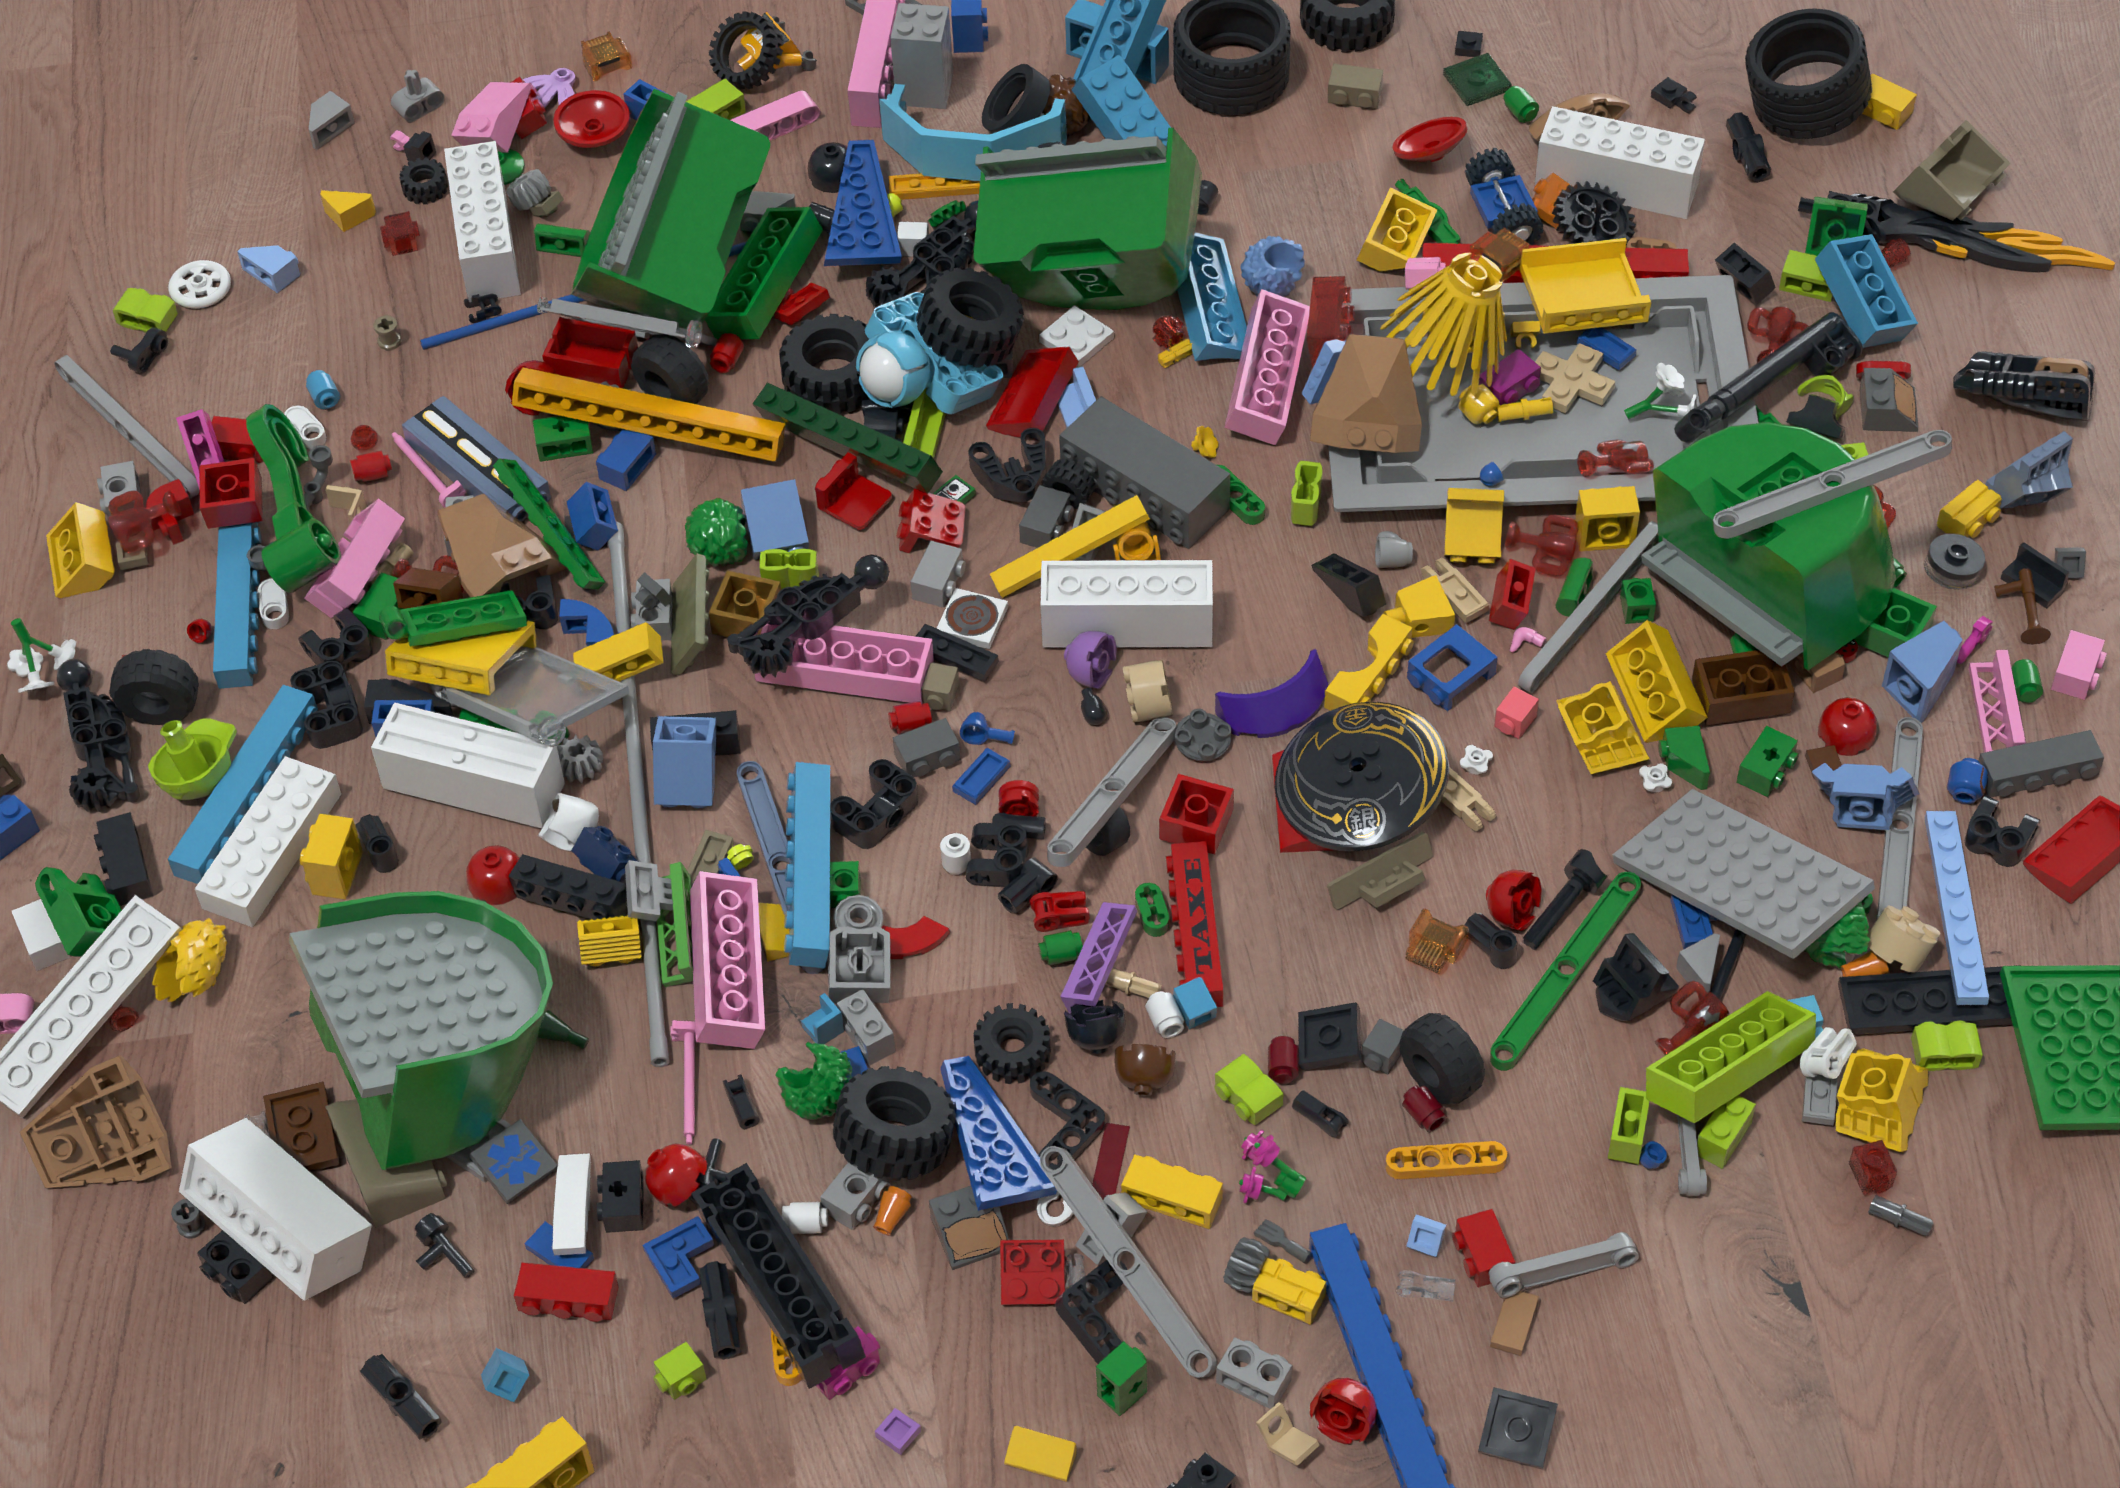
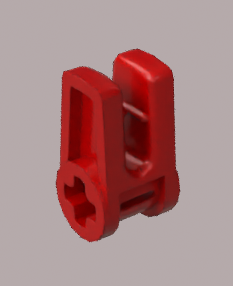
M1042 892L1034 895L1030 899V906L1035 912L1033 920L1035 929L1041 932H1048L1054 929L1088 924L1090 915L1088 908L1085 907V892Z

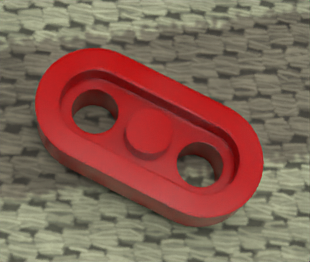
M1864 361L1856 365V377L1862 379L1864 368H1890L1905 380L1911 377V364L1907 362Z

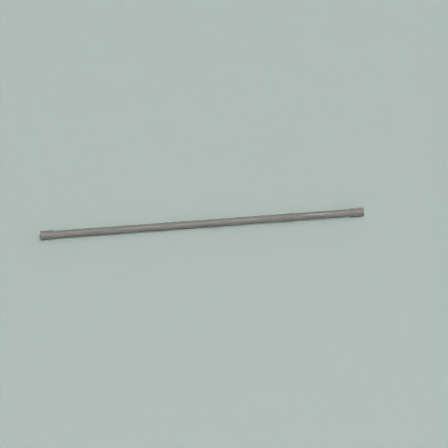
M616 522L618 531L608 540V547L611 555L617 634L630 629L631 625L624 555V527L621 523ZM634 675L622 680L621 683L628 685L630 692L622 697L635 857L639 862L651 863ZM641 919L650 1026L651 1064L655 1067H663L669 1064L668 1040L665 1035L656 921Z

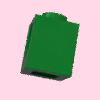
M1651 578L1622 580L1620 600L1625 624L1644 623L1647 620L1653 622L1656 602Z
M859 861L830 862L831 908H836L842 900L849 896L860 895L861 877Z

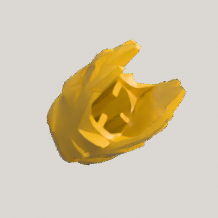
M208 918L205 921H192L182 926L183 929L170 941L171 945L156 962L157 968L152 985H155V994L158 1001L167 998L168 1002H172L181 995L192 993L193 997H196L216 984V978L220 973L221 963L224 961L227 941L223 933L226 928L225 925H214L211 919Z

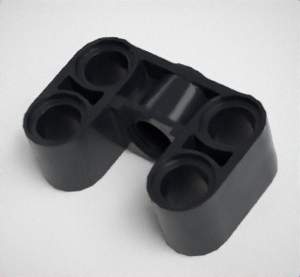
M327 661L301 669L291 676L290 683L292 688L313 694L316 704L325 702L327 706L326 709L309 714L304 721L309 741L313 747L324 749L354 740L361 735L363 727L357 709L358 706L343 666L339 662Z
M886 759L876 760L869 766L870 787L875 795L864 806L848 796H839L830 803L833 829L862 849H870L876 846L918 804L915 778Z

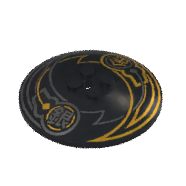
M1361 702L1345 705L1315 718L1304 726L1289 742L1276 769V798L1288 824L1299 835L1314 844L1340 851H1363L1379 848L1411 834L1436 810L1448 784V754L1442 738L1433 725L1424 717L1408 708L1384 702ZM1358 764L1366 765L1362 771H1352V768Z

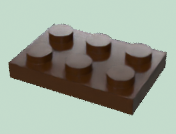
M324 1081L263 1096L269 1135L276 1144L281 1146L283 1150L301 1163L309 1172L340 1164L334 1130L325 1107L329 1105Z

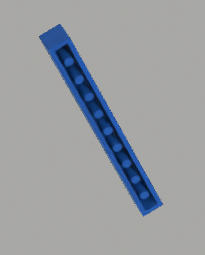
M1346 1223L1310 1232L1309 1250L1312 1253L1319 1275L1324 1281H1327L1326 1294L1360 1383L1366 1386L1375 1398L1377 1407L1375 1422L1400 1488H1455L1453 1484H1448L1444 1474H1447V1469L1442 1455H1436L1433 1447L1436 1442L1432 1428L1430 1426L1426 1427L1422 1419L1424 1417L1422 1402L1419 1397L1414 1398L1411 1391L1413 1388L1411 1374L1408 1369L1403 1370L1400 1362L1402 1361V1352L1398 1342H1392L1389 1333L1392 1332L1389 1318L1387 1314L1382 1315L1379 1309L1381 1300L1376 1287L1371 1288L1368 1280L1370 1278L1369 1267L1366 1260H1360L1358 1255L1360 1247L1356 1234H1350Z

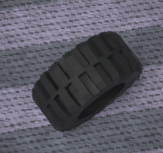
M1300 0L1302 28L1311 39H1315L1314 41L1318 45H1326L1330 50L1341 49V52L1355 50L1356 52L1362 51L1364 47L1371 48L1376 45V42L1380 43L1393 28L1395 0ZM1349 3L1359 5V7L1344 8L1336 5Z
M953 268L950 272L948 270L943 271L930 280L918 309L916 322L918 324V331L923 336V341L927 346H931L933 352L937 355L945 356V360L950 362H959L961 366L973 365V367L980 368L984 364L988 367L997 362L999 363L1011 353L1024 321V310L1017 294H1013L1012 288L1008 284L1004 285L1000 278L996 276L991 277L988 275V272L982 270L981 272L974 271V268H966L965 270Z
M822 314L815 316L813 320L806 319L802 321L799 327L795 326L789 332V335L784 338L779 352L784 390L841 415L842 411L849 413L855 411L857 406L862 407V400H869V397L860 385V372L856 370V360L860 349L869 340L865 334L866 324L860 320L854 321L853 317L847 315L839 317L838 314H830V316L823 317ZM827 359H842L850 362L848 365L835 370H822L813 367L815 364Z
M881 1066L878 1070L873 1068L867 1069L862 1072V1075L857 1074L851 1078L841 1089L833 1124L835 1145L841 1155L844 1154L846 1161L851 1165L856 1164L858 1170L864 1173L868 1171L873 1173L874 1177L881 1179L883 1176L890 1177L891 1180L900 1181L901 1178L905 1177L908 1180L916 1179L919 1177V1174L924 1176L939 1167L948 1154L956 1120L953 1101L942 1086H937L938 1084L931 1077L925 1078L921 1072L916 1070L910 1072L906 1071V1068L898 1066L896 1069H889V1066ZM882 1120L896 1121L907 1126L893 1125Z

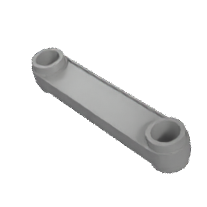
M1677 1115L1683 1168L1679 1169L1678 1172L1679 1193L1686 1194V1196H1700V1194H1706L1707 1176L1706 1170L1699 1167L1695 1124Z
M1620 1232L1609 1237L1607 1241L1516 1264L1501 1262L1493 1266L1488 1273L1494 1291L1500 1297L1507 1298L1515 1295L1521 1289L1614 1265L1618 1268H1625L1634 1264L1638 1260L1639 1254L1633 1239L1627 1233Z

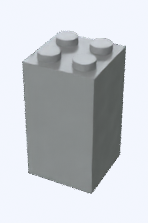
M898 3L890 40L894 85H905L901 101H906V106L946 109L953 77L949 7Z

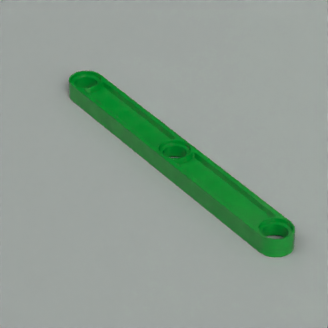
M1621 872L1614 878L1492 1044L1490 1062L1494 1068L1507 1071L1518 1063L1638 898L1641 880L1635 873ZM1629 882L1634 885L1635 889L1624 891L1619 887V884ZM1570 965L1575 971L1572 974L1565 975L1558 970V967ZM1499 1050H1507L1512 1054V1058L1500 1060L1496 1057L1495 1053Z

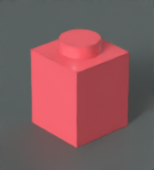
M1513 687L1496 709L1494 727L1504 734L1520 739L1537 717L1539 699Z

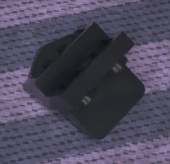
M1634 933L1624 935L1614 956L1604 958L1593 979L1597 986L1595 993L1600 1013L1620 1021H1631L1633 1018L1650 1010L1651 1007L1675 995L1679 988V985L1669 975V971Z

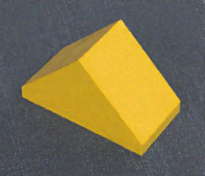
M321 190L320 195L325 213L343 232L375 216L376 210L372 194Z

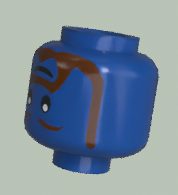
M1965 758L1954 763L1949 772L1948 792L1960 803H1974L1985 794L1988 780L1987 769L1978 760L1973 758Z

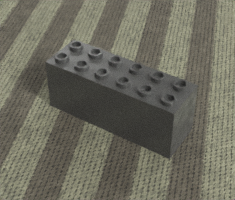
M1102 396L1059 435L1060 460L1067 459L1069 463L1074 461L1077 466L1079 464L1083 466V470H1087L1090 473L1089 476L1094 478L1093 483H1096L1094 492L1104 497L1109 503L1116 505L1137 495L1150 518L1146 521L1149 527L1155 531H1160L1174 543L1181 544L1187 549H1190L1230 510V473Z

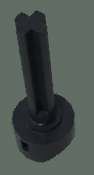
M1585 849L1578 850L1567 863L1564 872L1569 880L1524 935L1523 943L1526 946H1530L1532 950L1538 948L1583 890L1589 893H1596L1609 875H1605L1600 870L1590 851Z

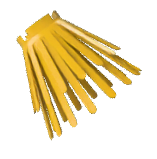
M1472 253L1458 254L1452 259L1449 266L1400 296L1397 301H1402L1422 289L1389 315L1391 318L1380 328V330L1388 328L1426 297L1386 337L1394 338L1399 332L1405 330L1422 312L1430 308L1405 338L1406 349L1409 345L1416 347L1440 316L1410 365L1413 377L1428 351L1430 350L1428 358L1434 360L1445 341L1427 384V389L1431 391L1437 384L1459 332L1449 364L1451 368H1456L1450 388L1451 396H1455L1459 389L1476 320L1477 325L1471 360V369L1473 370L1471 393L1473 395L1478 391L1484 339L1488 340L1486 376L1488 387L1492 384L1493 365L1497 374L1499 370L1498 341L1499 351L1502 356L1505 353L1504 341L1507 342L1500 292L1502 282H1500L1502 277L1501 270L1495 263L1484 256H1480L1478 261L1471 260Z

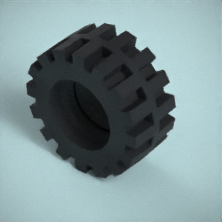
M424 157V160L417 158L416 162L411 160L408 162V166L404 165L402 167L403 171H400L399 178L405 198L407 197L408 201L412 202L414 200L415 204L423 202L424 205L428 204V201L434 203L436 198L441 199L443 194H446L448 182L445 169L440 162L437 163V160L432 159L429 161V158ZM431 179L424 183H417L420 180Z
M1059 459L1054 462L1042 481L1044 487L1069 493L1071 506L1074 509H1078L1080 503L1086 504L1096 487V483H1093L1094 478L1089 476L1090 473L1087 470H1083V466L1080 464L1077 466L1074 461L1069 463L1067 459L1062 461Z

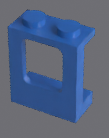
M1456 624L1408 661L1407 679L1412 686L1419 688L1427 694L1434 704L1440 705L1448 712L1452 709V698L1481 676L1489 680L1496 675L1498 657ZM1448 648L1469 666L1452 680L1444 683L1423 666L1444 649Z

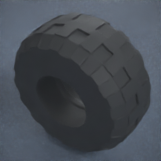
M667 334L653 335L633 353L631 364L633 376L645 394L692 404H698L707 394L709 377L703 362L700 361L698 355L686 343L678 338Z
M142 649L141 651L129 653L116 663L111 677L109 693L117 709L122 711L128 718L137 720L140 723L164 725L173 720L181 721L192 712L197 699L199 683L193 668L177 655L164 652L163 650Z
M1427 1013L1404 1029L1399 1042L1400 1054L1402 1055L1405 1067H1407L1410 1075L1419 1087L1427 1086L1441 1104L1451 1105L1461 1103L1480 1089L1485 1076L1483 1058L1471 1037L1456 1021H1453L1447 1015H1441V1013Z

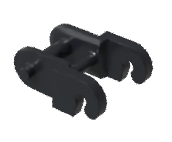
M496 294L473 295L471 297L472 302L464 299V305L467 308L481 307L480 311H476V318H474L473 314L468 316L471 323L484 321L486 318L497 316L502 312L501 307L496 305L498 301Z

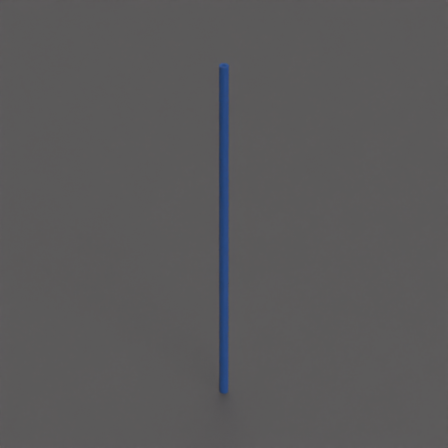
M747 241L733 245L729 257L740 254ZM571 294L557 298L558 300L574 303L586 301ZM552 300L421 339V346L425 350L547 313L540 310V307L549 309Z

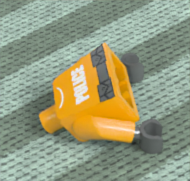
M767 12L764 13L762 17L775 25L776 30L781 35L779 38L783 42V46L779 47L783 50L782 56H777L781 61L779 65L774 64L773 68L779 69L787 66L801 65L805 70H814L817 60L813 58V53L807 50L801 56L799 54L801 53L800 50L785 33V22H779L778 17H771ZM756 28L747 30L740 41L748 52L737 61L744 71L755 63L762 49V33Z

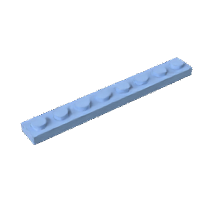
M1926 811L1925 825L1956 1005H1987L1989 993L1956 811Z

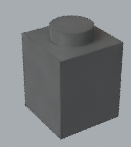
M1379 1019L1362 1045L1361 1062L1374 1071H1381L1388 1075L1401 1055L1399 1042L1404 1030Z

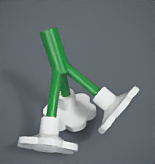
M1659 363L1656 366L1657 371L1655 372L1659 380L1656 389L1647 399L1625 409L1624 412L1628 419L1647 410L1677 413V416H1685L1690 410L1697 407V395L1693 394L1692 401L1688 406L1678 405V407L1651 404L1660 395H1665L1666 393L1673 396H1682L1685 393L1683 389L1685 381L1683 376L1677 373V370L1672 365Z
M21 618L14 619L11 622V626L22 643V649L10 652V660L7 666L9 670L16 671L18 676H28L29 684L18 689V692H27L55 685L54 682H45L40 679V664L43 662V656L35 652L30 645L34 644L48 651V654L54 656V670L57 671L63 662L73 659L76 641L73 639L65 640L61 647L55 644L48 645L31 637Z

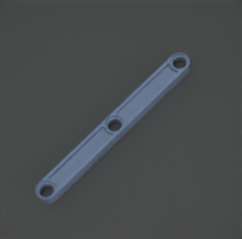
M746 761L737 768L738 784L785 917L786 911H790V905H785L786 888L790 887V882L785 881L786 869L776 870L773 866L779 861H786L790 864V859L785 857L787 839L762 767L757 762ZM748 771H754L758 774L752 780H746L742 776ZM801 966L809 974H818L825 969Z

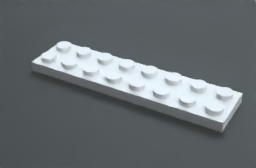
M135 895L0 1051V1102L21 1118H24L171 945L170 941L182 930L180 926Z

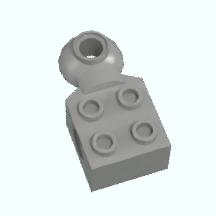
M849 896L836 907L834 921L837 929L829 934L828 997L832 1002H839L863 989L872 1003H889L890 933L881 928L883 922L882 909L876 901L867 896ZM858 917L865 920V922L858 924L853 922L852 919Z

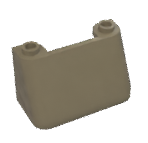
M1965 120L1893 192L1901 200L1952 221L1956 217L1961 221L1972 210L1969 207L1972 201L1991 182L1996 186L2007 175L2004 170L2011 163Z
M357 1099L338 1101L325 1106L335 1135L344 1151L375 1228L446 1199L442 1189L447 1186L445 1177L441 1169L435 1171L431 1160L388 1170L381 1169L365 1135Z

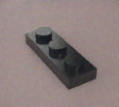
M924 624L915 636L932 639L934 660L947 666L958 667L959 671L984 682L999 662L997 654L927 624Z

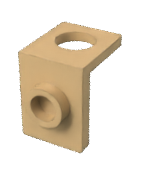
M327 485L325 490L330 506L350 509L348 513L350 523L356 516V511L359 514L367 508L362 490Z
M1280 1402L1256 1422L1269 1451L1296 1466L1319 1446L1317 1439L1293 1427L1283 1404ZM1279 1416L1281 1419L1279 1428L1275 1432L1270 1433L1268 1429L1270 1421L1274 1417Z

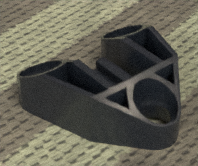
M1028 428L1021 433V452L1026 472L1023 471L1019 459L1015 460L1014 457L1008 458L1009 462L1004 463L1008 477H1006L998 457L996 458L990 444L976 442L969 447L970 469L979 483L994 498L1026 502L1033 499L1039 485L1043 486L1044 483L1042 481L1046 475L1045 435L1042 430ZM1031 438L1040 441L1038 444L1030 445L1026 443V441ZM978 452H983L988 455L983 459H978L974 457V455Z

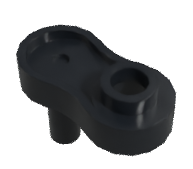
M152 327L132 351L113 345L110 353L128 360L130 370L144 373L148 370L155 357L167 348V334L161 329Z

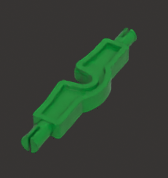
M1400 179L1395 183V187L1401 193L1437 209L1427 232L1435 242L1460 244V236L1449 225L1447 214L1439 205L1430 202L1416 186L1410 188L1404 179Z

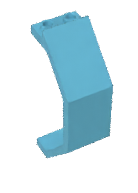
M895 84L892 93L887 95V99H879L883 140L923 176L980 181L981 170L975 165L976 154H983V147L988 146L996 153L1004 149L1014 151L1026 150L1027 147H1038L1048 142H1061L1065 146L1067 142L1065 99H1055L1051 111L1046 115L993 134L924 128L906 113V101H901L905 85Z

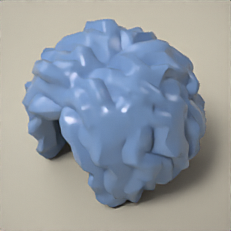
M1268 236L1266 239H1260L1253 246L1250 245L1248 251L1245 252V260L1240 266L1241 276L1245 279V285L1256 296L1259 295L1261 289L1282 297L1289 295L1296 288L1294 282L1302 277L1301 269L1304 267L1305 260L1301 244H1294V241H1289L1288 239L1283 240L1280 236Z

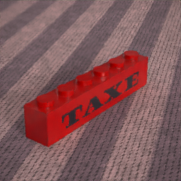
M1206 841L1171 844V856H1166L1167 874L1172 873L1173 880H1168L1169 898H1175L1176 905H1171L1172 923L1178 922V929L1173 930L1175 948L1180 947L1181 954L1176 955L1177 972H1183L1184 980H1179V986L1201 977L1216 1006L1223 1007V982Z

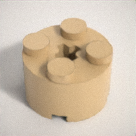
M1163 660L1123 667L1125 682L1131 683L1127 684L1126 692L1129 705H1134L1130 706L1133 723L1173 715Z
M1888 905L1867 936L1870 938L1868 945L1875 954L1886 962L1892 964L1896 960L1903 964L1900 969L1908 972H1917L1936 944L1940 932L1933 926L1918 920V913L1911 908L1903 906L1899 910Z

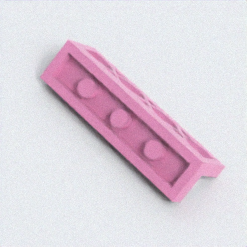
M1996 650L1993 662L1970 663L1968 668L1984 752L1994 751L1991 748V743L1995 739L2004 743L2007 748L2026 743L2008 650ZM1977 672H1992L1993 679L1987 683L1978 677ZM1987 692L1998 700L1993 707L1982 700V697ZM1991 715L2002 722L1998 729L1987 723L1986 720Z

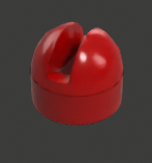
M196 619L187 626V634L192 641L201 643L212 634V626L208 620Z

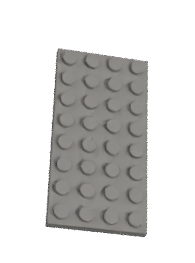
M1691 789L1612 854L1614 864L1635 873L1644 880L1792 959L1797 957L1875 889L1874 880L1694 789Z

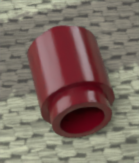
M1278 1036L1273 1038L1268 1046V1076L1279 1084L1290 1083L1299 1075L1298 1046L1293 1038Z
M1413 1086L1404 1094L1402 1106L1421 1129L1425 1128L1427 1132H1432L1439 1128L1447 1119V1116L1444 1114V1107L1427 1086Z

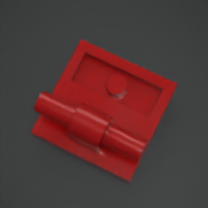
M1064 1239L1000 1240L1001 1305L1055 1304L1057 1298L1065 1292Z

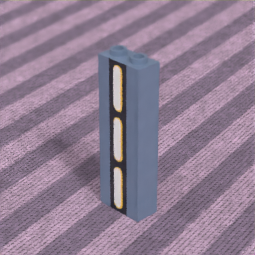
M445 396L440 397L402 424L407 443L451 481L455 482L458 480L469 496L473 495L475 497L485 494L521 522L528 516L525 509L514 500V494L509 487L504 485L498 478L499 474L493 465L501 458L516 460L545 501L548 502L551 499L546 479Z

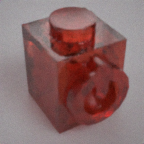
M410 212L384 216L385 225L380 226L385 249L391 248L393 256L418 251L415 237L420 236L417 221H411Z
M1883 1140L1853 1147L1849 1165L1863 1195L1872 1192L1880 1194L1893 1187L1897 1170Z

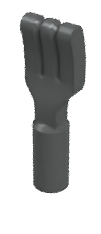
M1267 1219L1253 1233L1256 1237L1272 1246L1284 1248L1286 1252L1305 1264L1312 1258L1310 1251L1293 1240L1286 1238L1283 1229Z

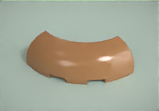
M1587 93L1567 99L1554 107L1618 120L1631 105L1617 95ZM1551 109L1542 114L1529 126L1530 133L1537 141H1540Z

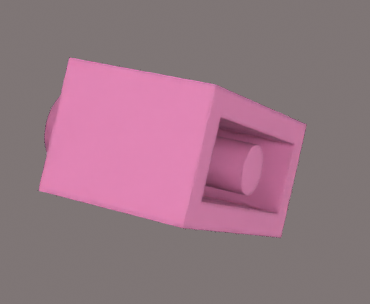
M2071 630L2051 690L2085 700L2088 689L2095 690L2100 674L2094 672L2096 668L2102 669L2107 654L2102 652L2105 640Z

